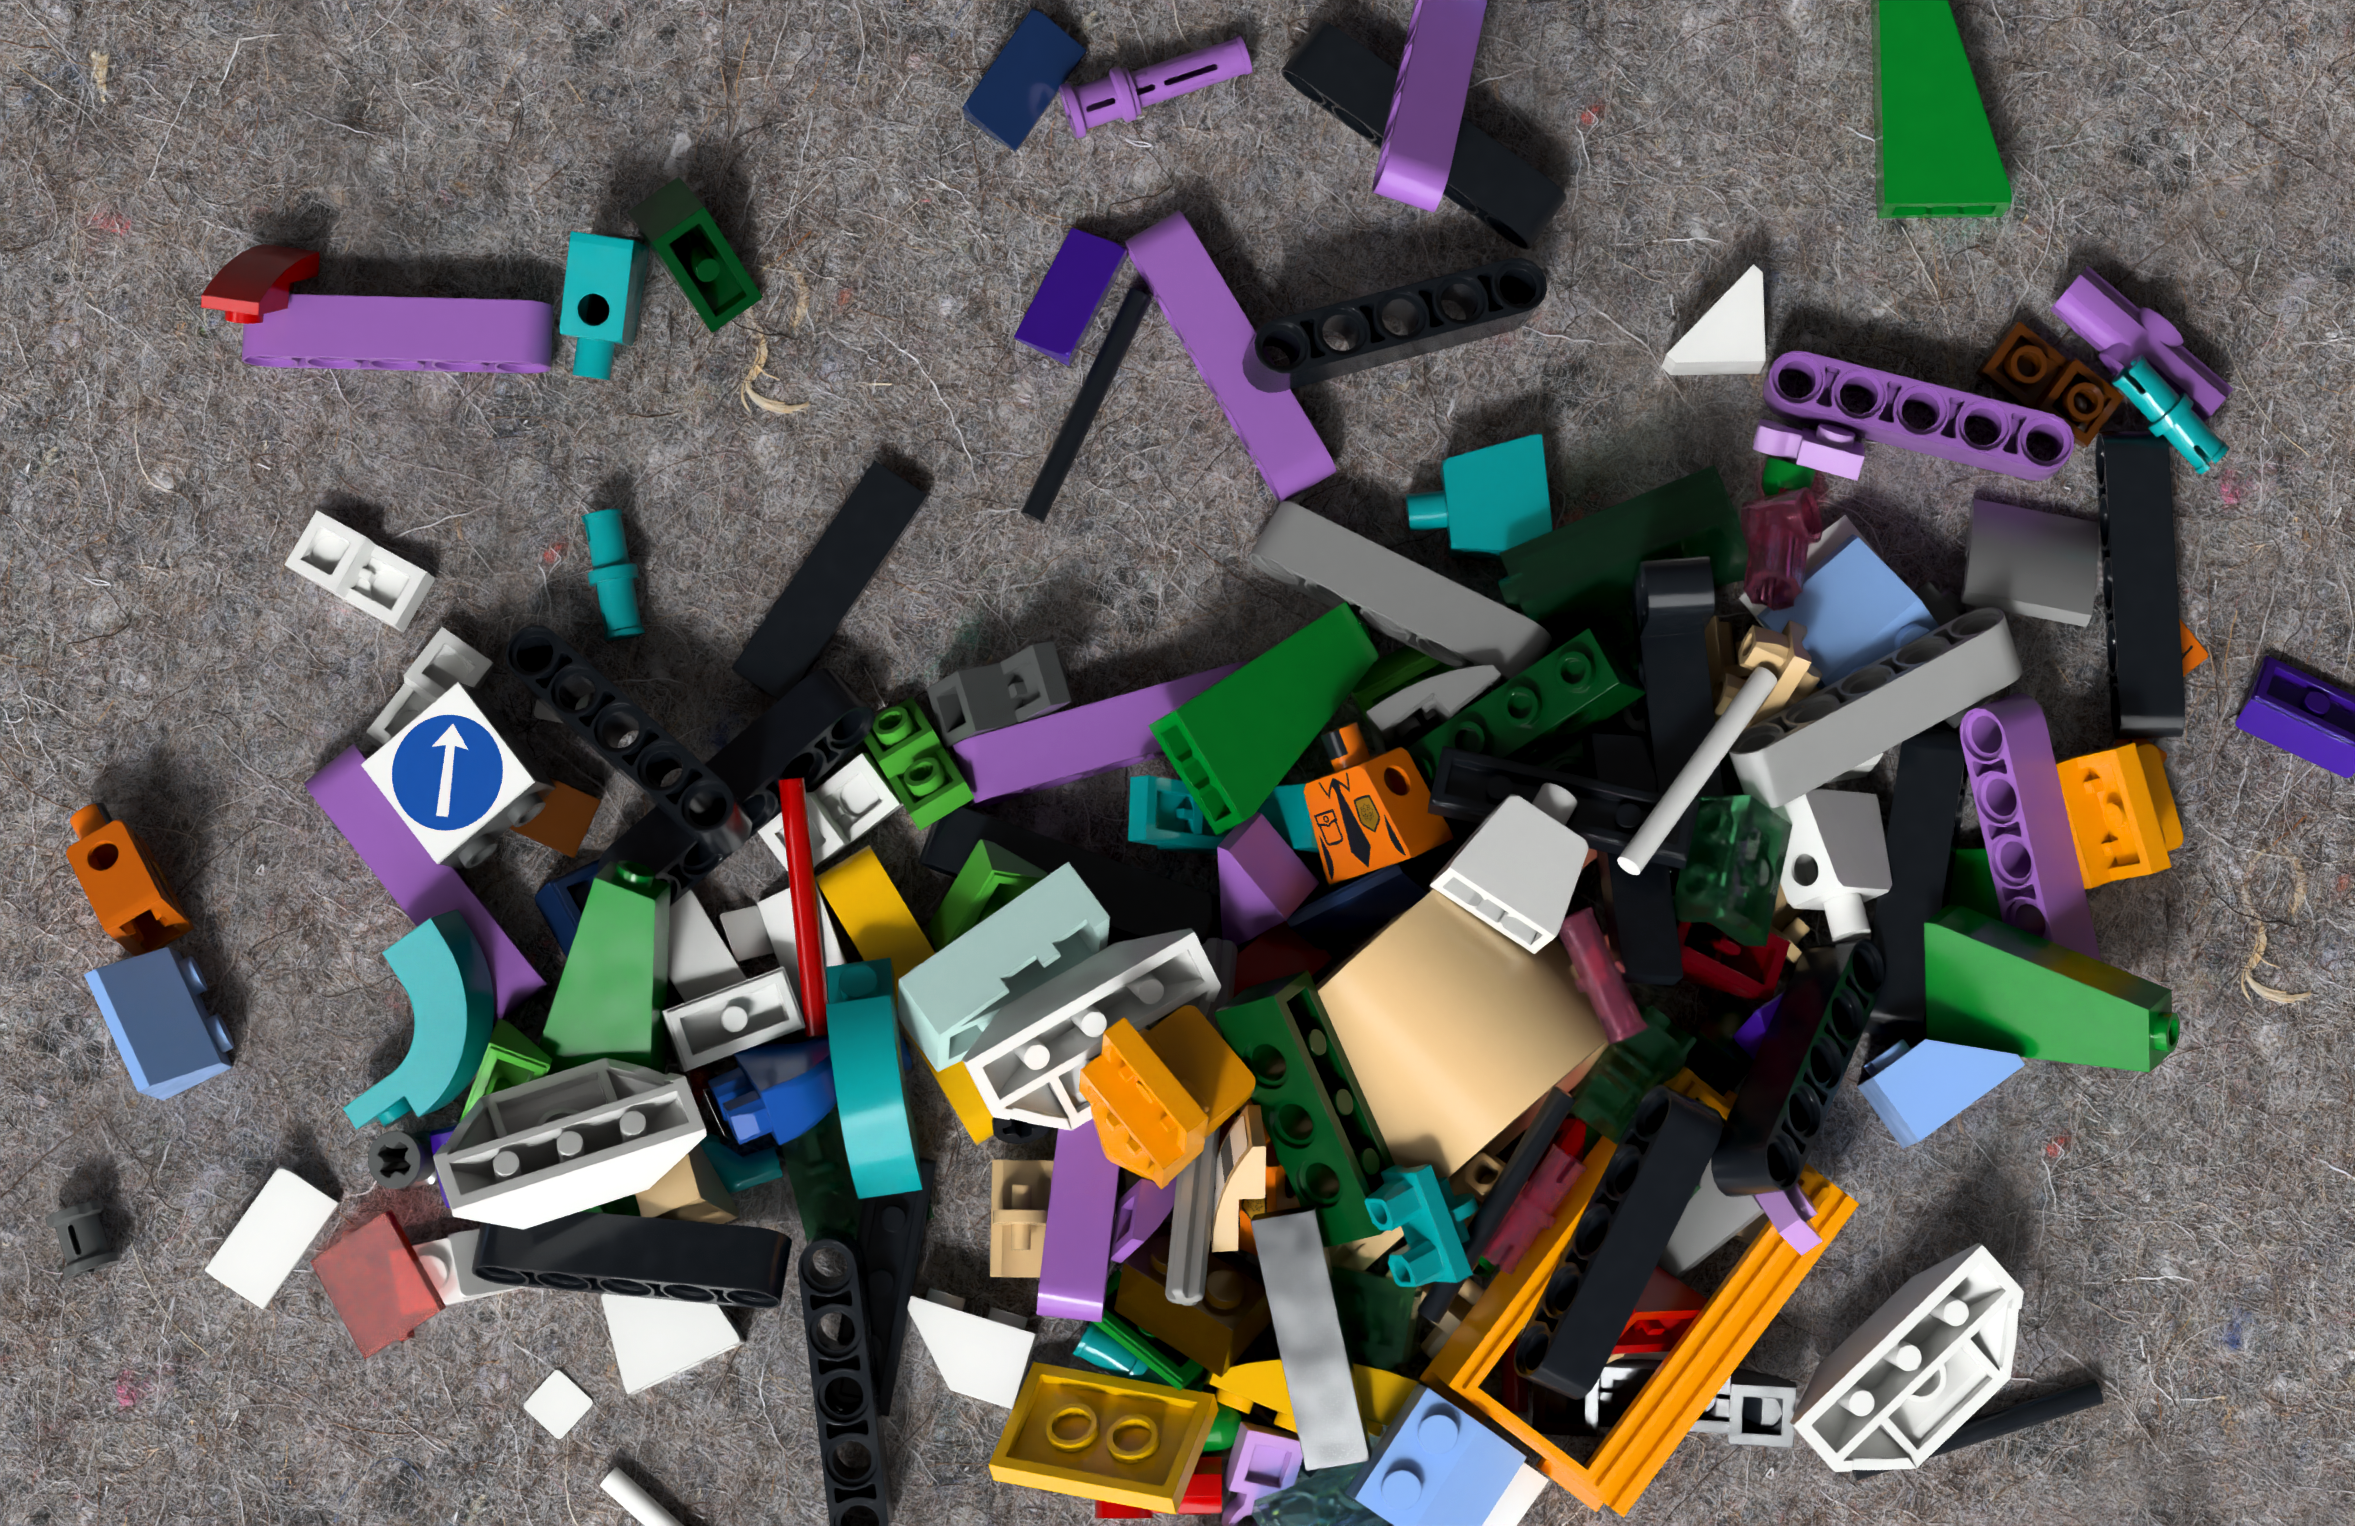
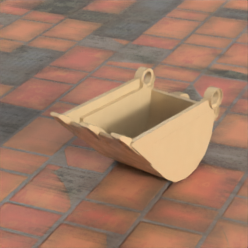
M1588 849L1582 869L1597 857V850ZM1439 871L1429 880L1430 883L1432 882L1434 877L1439 873ZM1430 886V892L1412 908L1396 915L1315 987L1395 1165H1403V1168H1412L1431 1164L1436 1179L1447 1177L1451 1186L1483 1148H1486L1496 1156L1523 1133L1532 1123L1554 1086L1568 1093L1592 1071L1595 1070L1599 1075L1642 1036L1600 988L1603 983L1613 976L1608 934L1577 961L1556 937L1537 953L1533 954ZM1401 1226L1392 1231H1385L1380 1235L1327 1247L1336 1286L1339 1285L1341 1289H1344L1404 1236Z

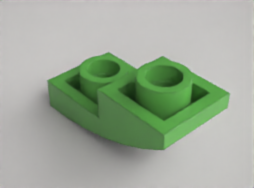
M912 696L895 707L885 709L874 718L873 727L864 738V741L919 831L974 799L964 778L945 751L936 733Z

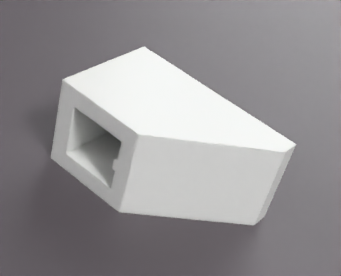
M929 1288L925 1300L911 1296L907 1309L949 1389L1013 1409L1020 1394L1038 1336L1025 1331L1028 1318L993 1307L990 1308L987 1319L963 1312L966 1299Z

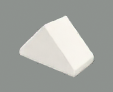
M1753 264L1666 354L1661 367L1669 375L1760 373L1766 362L1763 272Z

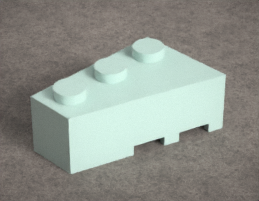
M1067 862L901 977L898 982V1018L937 1072L962 1061L964 1055L1003 1006L1107 948L1110 916L1075 869Z

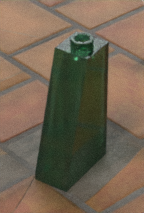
M1714 464L1500 552L1499 554L1508 576L1497 580L1507 608L1517 613L1523 612L1525 617L1533 620L1545 630H1550L1631 609V584L1641 562L1708 555L1712 568L1714 588L1743 581L1755 576L1738 515Z

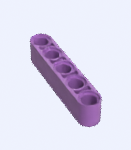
M1414 0L1373 180L1372 193L1432 213L1437 209L1452 165L1487 0Z
M1180 210L1176 211L1125 241V248H1127V252L1137 271L1279 502L1288 501L1337 472L1326 447L1291 389L1277 393H1267L1256 389L1248 382L1243 373L1242 361L1256 332ZM1263 347L1267 360L1275 365L1266 348Z
M289 294L287 309L264 314L262 323L243 325L242 361L256 366L279 368L543 373L551 369L553 306L545 302L518 299Z
M1791 351L1782 354L1773 363L1763 384V397L1766 405L1774 414L1785 419L1817 427L1819 424L1835 425L1852 431L1856 437L2026 480L2042 481L2051 478L2067 462L2074 449V435L2071 427L2062 418L2054 414L1806 351ZM1786 372H1797L1803 375L1808 380L1810 394L1802 398L1787 396L1780 389L1778 377ZM1848 387H1857L1864 390L1871 400V410L1863 414H1854L1848 411L1842 405L1840 392ZM1909 403H1920L1926 406L1931 412L1933 426L1924 430L1910 427L1904 421L1902 407ZM1972 418L1986 421L1993 429L1994 442L1989 445H1977L1971 442L1965 434L1964 422ZM2032 434H2042L2048 437L2056 449L2055 459L2040 461L2034 458L2026 447V437Z
M1248 661L1225 665L987 732L954 744L952 749L958 770L974 796V799L968 802L969 808H980L1167 756L1148 725Z
M2014 693L1968 711L1961 721L1960 739L2003 922L2101 961L2047 723L2041 707L2035 699L2027 694Z
M353 743L303 784L417 927L431 917L456 909L459 910L477 939L487 961L494 993L493 1021L497 1023L498 1018L505 1019L544 988L547 982L458 870L436 864L361 766L368 758Z
M1093 1118L1072 1131L1058 1128L1039 1280L1037 1315L1102 1323L1121 1166L1112 1163L1105 1157Z

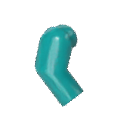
M707 1133V1136L699 1142L728 1193H736L784 1177L774 1146L740 1156L721 1144L719 1137L713 1133Z

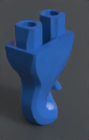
M899 1029L904 1071L912 1069V1062L907 1045ZM828 1035L801 1043L761 1044L734 1053L739 1068L707 1080L716 1108L724 1121L728 1120L729 1126L739 1145L771 1133L780 1146L811 1129L837 1103Z

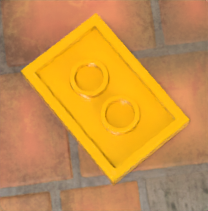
M1033 1362L989 1462L993 1480L1176 1515L1219 1411L1215 1394L1188 1389L1179 1391L1172 1386Z

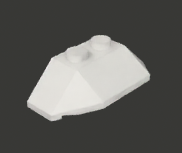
M1191 928L1117 942L1003 1006L962 1060L993 1117L1007 1120L1011 1118L1031 1124L1072 1131L1092 1119L1090 1103L1079 1091L1080 1070L1101 1055L1104 1031L1123 1017L1129 1021L1137 1032L1143 1028L1149 1031L1184 1005L1195 1006L1206 1018L1210 1004L1215 1001L1222 986L1195 932Z
M602 1058L480 1097L457 1125L446 1145L442 1144L433 1155V1159L453 1217L524 1230L650 1189L704 1139L707 1133L686 1076L670 1072L668 1075L644 1066Z
M1980 1243L1911 1277L1817 1367L1790 1424L1835 1472L1917 1469L2010 1380L2017 1340L2018 1312L2022 1308L2024 1291Z

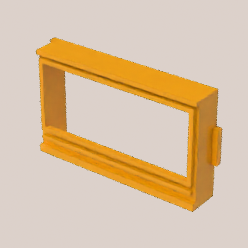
M1665 1055L1661 1057L1419 1378L1481 1424L1490 1416L1539 1453L1542 1457L1535 1466L1595 1512L1605 1503L1623 1518L1859 1205L1857 1201L1806 1163L1799 1177L1800 1180L1797 1183L1803 1188L1818 1211V1214L1811 1218L1810 1221L1823 1241L1801 1256L1777 1232L1769 1219L1584 1466L1481 1390L1478 1386L1530 1319L1644 1095L1651 1088L1664 1085L1693 1099L1697 1097L1704 1104L1717 1109L1722 1118L1727 1120L1738 1095L1728 1089L1725 1095L1721 1096L1687 1067Z

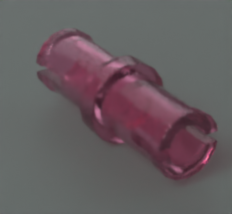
M1590 906L1565 917L1558 933L1579 976L1574 980L1578 992L1586 991L1607 1036L1606 1040L1611 1045L1645 1030L1648 1026L1643 1021L1622 976L1627 969L1621 958L1614 959L1595 919L1594 910Z
M1554 1143L1549 1148L1550 1151L1522 1191H1520L1482 1253L1486 1260L1493 1265L1498 1263L1500 1265L1499 1268L1509 1275L1514 1273L1515 1267L1542 1229L1550 1230L1555 1224L1557 1217L1553 1215L1581 1174L1585 1173L1588 1168L1570 1153L1567 1155L1563 1148Z

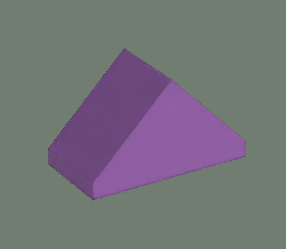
M1259 812L1236 825L1217 846L1222 940L1232 941L1237 947L1283 923L1319 884V881L1263 814Z

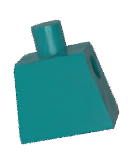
M571 231L559 330L562 335L577 338L572 375L610 380L615 344L633 346L650 247L634 240ZM605 299L609 305L608 318L603 323L596 325L592 320V309L597 302Z
M1542 434L1525 436L1444 459L1440 467L1442 490L1406 494L1409 532L1446 528L1449 557L1532 564L1552 563L1555 555Z

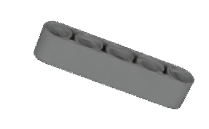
M1280 502L1249 555L1250 561L1259 570L1273 579L1331 608H1335L1346 601L1353 614L1358 616L1366 625L1456 670L1493 664L1501 674L1502 684L1541 660L1553 640L1551 635L1533 620L1291 502Z
M1991 607L1963 614L1742 731L1728 753L1750 808L1767 810L1784 805L2018 680L2023 674V666L2004 612L2001 609Z

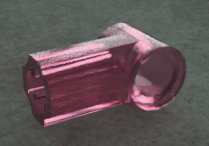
M1807 487L1747 500L1742 505V530L1749 547L1743 589L1753 604L1768 606L1773 611L1786 609L1794 606L1796 596L1803 592L1808 545L1818 543L1822 537L1820 509L1814 494Z

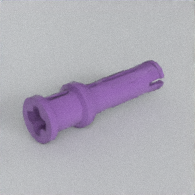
M1237 35L1233 39L1182 54L1129 72L1126 67L1120 68L1117 66L1109 69L1107 77L1080 86L1072 87L1070 83L1062 84L1059 86V92L1074 137L1079 139L1086 136L1087 129L1119 118H1123L1126 123L1136 120V116L1141 115V108L1185 93H1191L1243 74H1251L1252 65L1246 45L1241 35Z

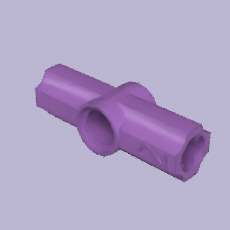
M2089 266L2086 267L2050 309L2059 319L2071 327L2076 334L2084 338L2100 352L2099 358L2102 364L2114 377L2125 366L2130 369L2132 367L2130 362L2142 354L2147 359L2149 365L2178 395L2185 392L2194 402L2191 409L2204 423L2233 390L2225 380L2215 374L2206 364L2201 362L2183 346L2184 340L2181 334L2168 320L2149 308L2136 307Z

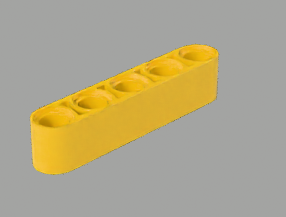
M868 845L816 876L815 880L863 960L891 958L895 975L898 1011L899 979L915 966L933 956L935 952L872 848ZM910 1035L975 1144L978 1145L993 1136V1116L984 1103L963 1060L937 1072Z

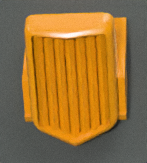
M2134 742L2055 761L2084 889H2091L2116 880L2149 875L2172 867L2167 852L2179 848L2183 843L2184 835L2160 753L2154 745L2144 744L2136 746Z
M1184 1005L1149 1031L1143 1028L1137 1032L1125 1017L1104 1031L1101 1055L1080 1070L1079 1091L1090 1103L1091 1115L1105 1157L1112 1163L1143 1178L1153 1180L1162 1190L1204 1151L1205 1139L1252 1096L1256 1081L1252 1072L1199 1009L1192 1005Z

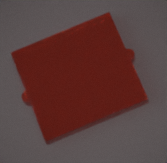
M392 1209L383 1212L358 1230L351 1228L342 1233V1241L310 1261L364 1359L374 1356L398 1339L406 1341L413 1338L416 1327L447 1308Z

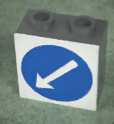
M460 682L452 686L361 764L436 864L456 869H462L464 866L469 869L486 860L497 848L494 840L512 825L514 827H521L533 820L545 808L546 803L543 799L557 788L485 694L477 688Z

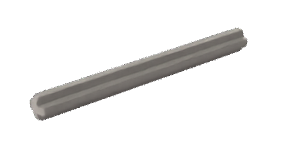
M1208 938L1206 943L1202 944V948L1222 987L1215 1001L1211 1002L1206 1019L1223 1038L1214 1012L1233 998L1238 949L1232 941ZM1221 1125L1205 1139L1204 1151L1177 1175L1165 1295L1168 1301L1172 1303L1193 1306L1202 1300L1205 1295Z

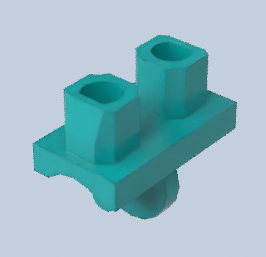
M1431 1164L1412 1168L1394 1165L1381 1172L1384 1184L1369 1195L1364 1202L1372 1223L1379 1230L1392 1231L1401 1226L1408 1245L1389 1255L1388 1265L1395 1283L1399 1287H1417L1431 1282L1458 1283L1473 1275L1461 1243L1470 1239L1463 1219L1474 1214L1479 1209L1474 1194L1465 1193L1454 1196L1448 1178L1436 1179Z

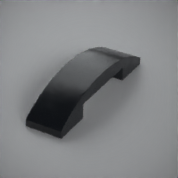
M1616 1359L1607 1363L1593 1389L1584 1398L1578 1400L1534 1383L1532 1428L1540 1434L1597 1437L1598 1427H1614L1663 1360ZM1736 1368L1688 1432L1728 1434V1444L1794 1448V1427L1790 1424L1796 1408L1797 1383L1773 1375Z

